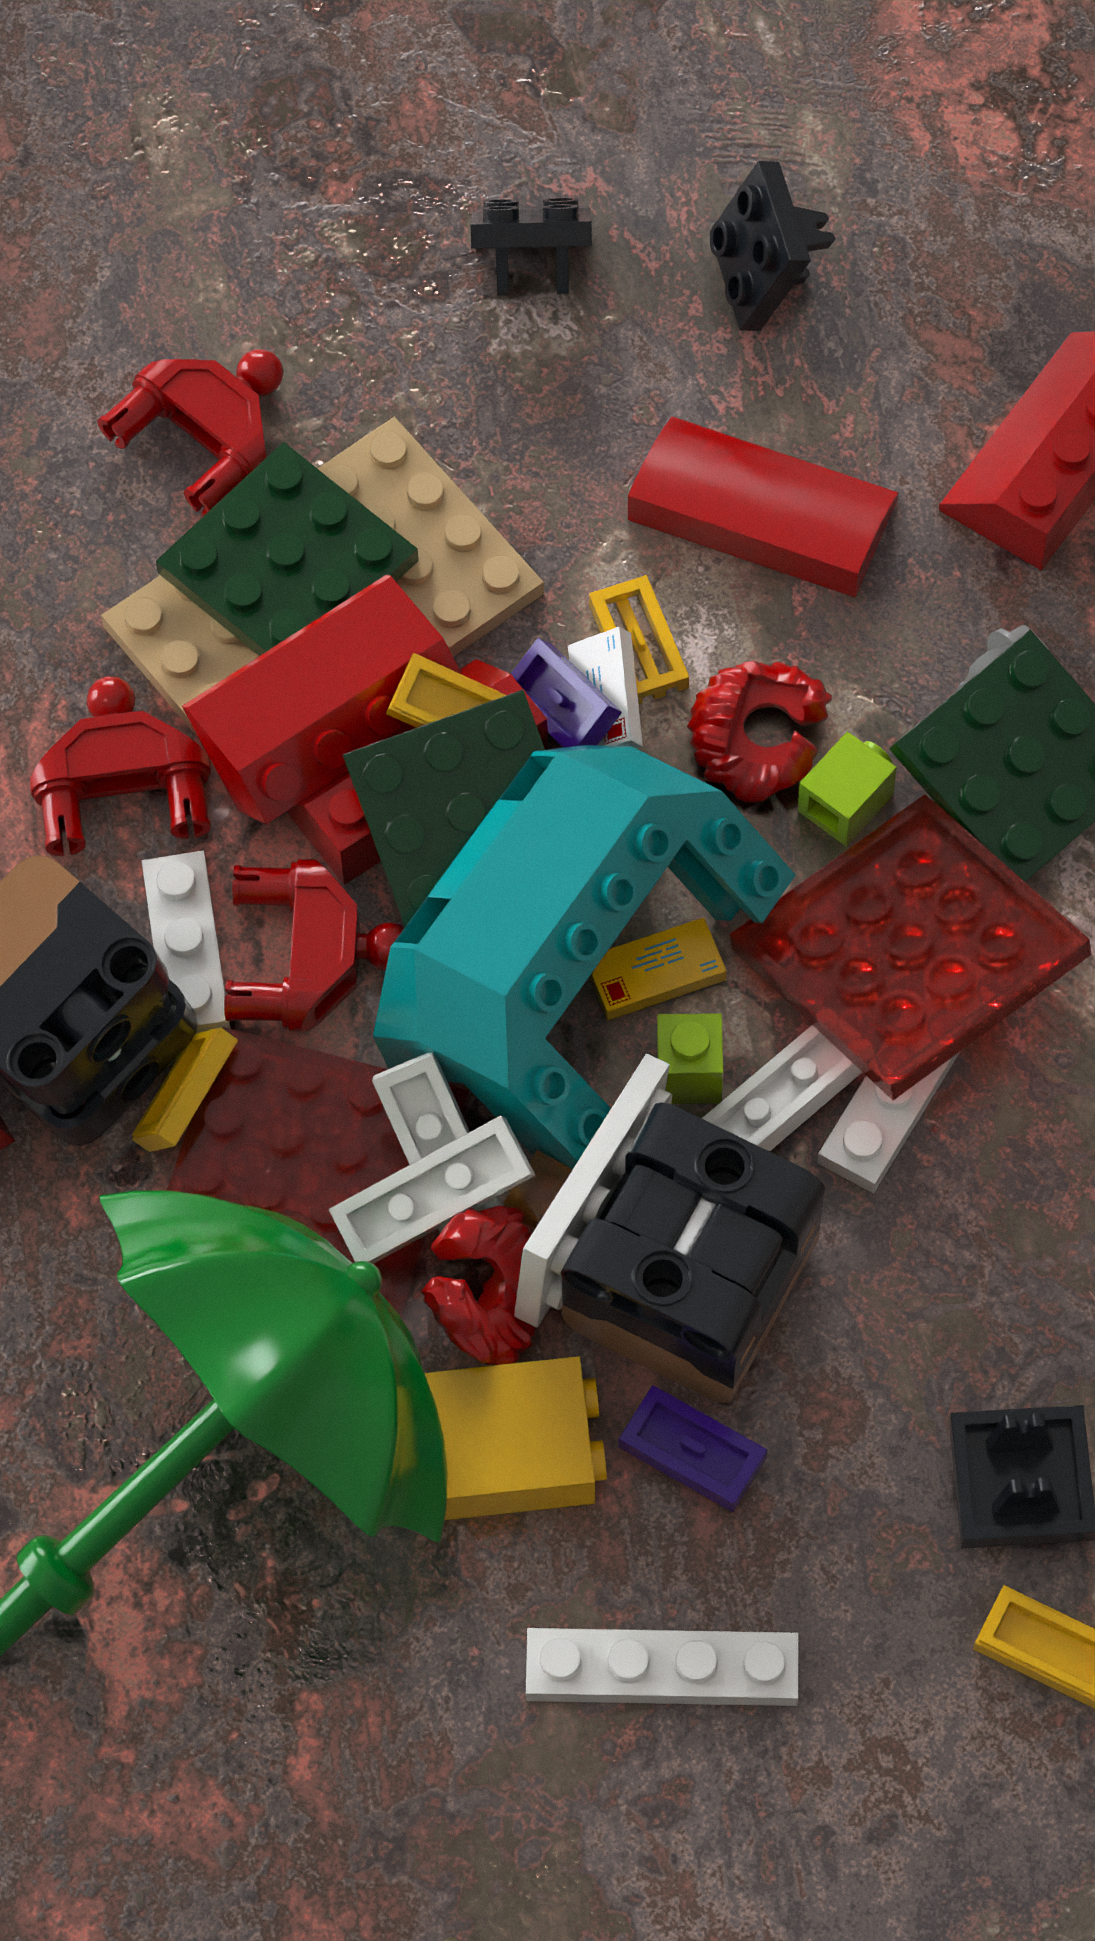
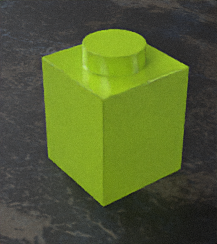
M847 731L800 782L798 812L847 847L894 795L897 767L893 765L890 756L880 746L870 741L863 743Z
M722 1013L657 1014V1059L670 1064L665 1091L672 1094L671 1104H719L722 1102Z

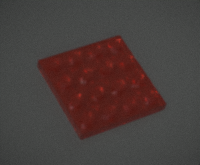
M926 794L780 897L763 923H754L750 919L729 934L732 950L892 1101L1092 955L1090 939Z
M223 1027L225 1031L238 1039V1042L190 1121L167 1190L206 1195L240 1205L254 1206L280 1213L316 1232L354 1263L355 1261L329 1209L410 1165L372 1082L374 1075L388 1069ZM450 1086L464 1118L469 1103V1090ZM426 1235L374 1263L382 1276V1287L379 1291L394 1307L400 1317Z

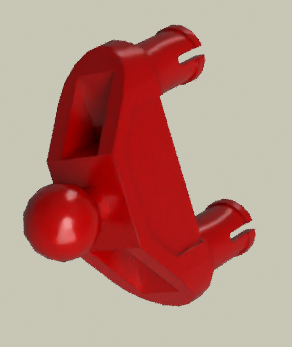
M253 349L244 354L238 362L236 376L216 360L162 359L146 365L135 375L132 383L133 390L108 413L102 415L97 420V424L110 442L118 436V439L114 442L115 446L124 449L157 416L167 417L217 457L219 461L194 484L184 490L187 502L196 512L204 506L205 509L201 512L203 517L266 459L259 396H267L278 389L284 374L283 366L275 353L266 349Z
M106 676L95 681L89 688L86 701L88 710L93 717L80 719L41 758L30 777L31 796L38 805L42 806L46 839L45 850L51 855L64 856L63 832H66L71 855L77 854L85 848L86 841L83 836L79 804L84 799L165 788L167 790L171 821L170 833L172 836L189 839L186 816L189 814L192 815L195 838L207 834L211 829L204 784L208 781L211 774V764L207 753L190 737L145 711L133 712L136 698L134 691L120 677Z
M298 859L297 862H291L290 868L234 866L233 876L235 880L232 883L234 906H289L290 912H294L290 977H284L283 983L234 982L233 980H227L225 985L227 995L224 998L225 1021H282L283 1028H288L289 1031H308L322 1022L357 988L359 959H368L377 970L386 972L390 947L404 927L401 924L385 922L375 926L368 934H360L358 905L330 872L317 860Z

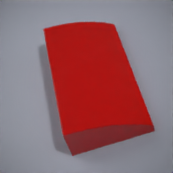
M671 416L652 445L628 493V520L856 598L896 505L899 492Z

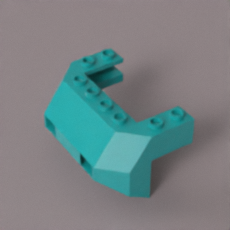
M582 745L534 751L391 945L373 1038L388 1069L423 1054L433 1052L447 1082L465 1084L496 1118L499 1116L505 1117L515 1137L543 1166L573 1170L611 1108L545 1038L668 867L715 920L731 921L738 910L742 908L754 923L764 922L796 874L721 790L634 747Z

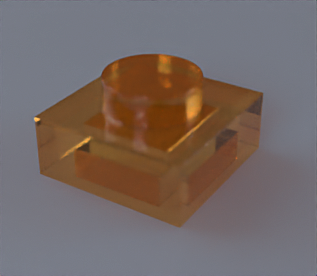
M536 1150L529 1161L536 1176L512 1188L503 1202L505 1207L519 1208L524 1212L522 1222L535 1229L573 1170Z

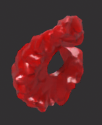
M747 661L735 667L721 669L717 675L710 677L707 688L696 694L697 700L690 710L692 717L687 724L688 729L693 733L690 744L696 750L694 753L695 762L706 768L704 778L708 782L724 783L727 791L733 792L738 800L745 801L746 803L764 801L779 790L789 788L805 778L812 768L813 760L818 754L814 744L794 730L791 742L772 747L759 746L750 741L746 736L744 723L753 711L763 707L781 709L801 726L825 721L828 717L826 705L832 701V695L826 692L822 681L810 678L797 666H789L778 661L771 666L757 661Z
M500 1205L481 1211L471 1207L463 1213L456 1214L431 1245V1250L439 1260H474L481 1258L491 1264L494 1273L483 1284L484 1292L479 1296L478 1303L465 1279L436 1276L432 1277L425 1287L421 1289V1293L424 1295L423 1302L432 1310L436 1322L444 1329L450 1341L472 1358L492 1366L517 1363L520 1353H523L533 1345L531 1340L535 1335L534 1326L514 1317L523 1248L532 1234L528 1233L529 1229L522 1224L524 1212L519 1208Z

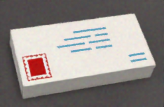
M616 627L568 645L569 661L622 711V714L597 746H631L636 749L643 747L631 633L621 627Z

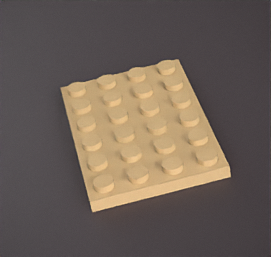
M395 416L317 468L418 548L419 561L397 581V584L441 634L453 657L544 594L543 580ZM161 575L101 615L104 629L196 736L197 734L182 706L259 657V655Z

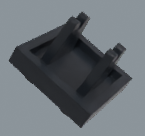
M758 161L709 232L711 251L718 259L725 282L726 299L733 307L739 330L761 331L793 285L803 284L809 277L810 272L806 267L811 262L808 252L828 249L835 241L833 233L819 230L829 220L826 213L793 206L779 162Z
M577 198L543 199V209H519V200L494 199L483 201L482 210H473L471 214V249L496 248L497 296H509L508 248L556 247L557 295L569 294L568 246H592L590 207L579 208Z
M1084 1405L950 1413L949 1428L961 1549L1095 1541V1506Z

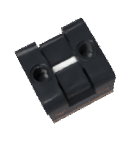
M36 855L25 858L0 881V1085L61 1140L70 1145L79 1146L92 1143L102 1136L122 1113L149 1089L162 1071L191 1042L196 1034L198 1023L193 1008L178 986L169 979L166 966L149 941L57 861L48 856ZM171 1006H176L172 1018L166 1023L158 1025L169 1013ZM86 1100L85 1108L79 1115L70 1119H61V1114L74 1112Z
M655 1103L625 1156V1173L599 1219L589 1220L560 1272L563 1320L584 1337L714 1401L730 1403L818 1242L824 1193L826 1191L824 1184L806 1169L671 1104Z

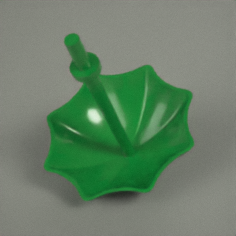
M169 1190L127 1191L100 1195V1203L114 1227L121 1247L122 1266L117 1272L118 1282L176 1346L206 1386L213 1399L62 1541L48 1535H40L31 1539L17 1553L16 1560L24 1576L0 1599V1657L52 1607L69 1615L78 1613L94 1596L95 1583L90 1570L234 1429L291 1466L329 1498L367 1535L377 1537L382 1528L395 1526L415 1531L434 1542L440 1543L447 1508L448 1471L444 1435L437 1406L422 1368L421 1358L412 1334L398 1312L379 1291L382 1287V1276L379 1269L374 1264L366 1261L352 1263L326 1239L304 1224L280 1213L262 1208L240 1205L206 1195Z

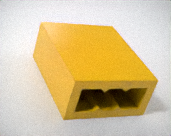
M580 1356L425 1373L437 1406L445 1441L448 1471L445 1520L595 1504V1481L607 1480L603 1440L590 1441L587 1418L599 1417L597 1386L595 1378H582Z

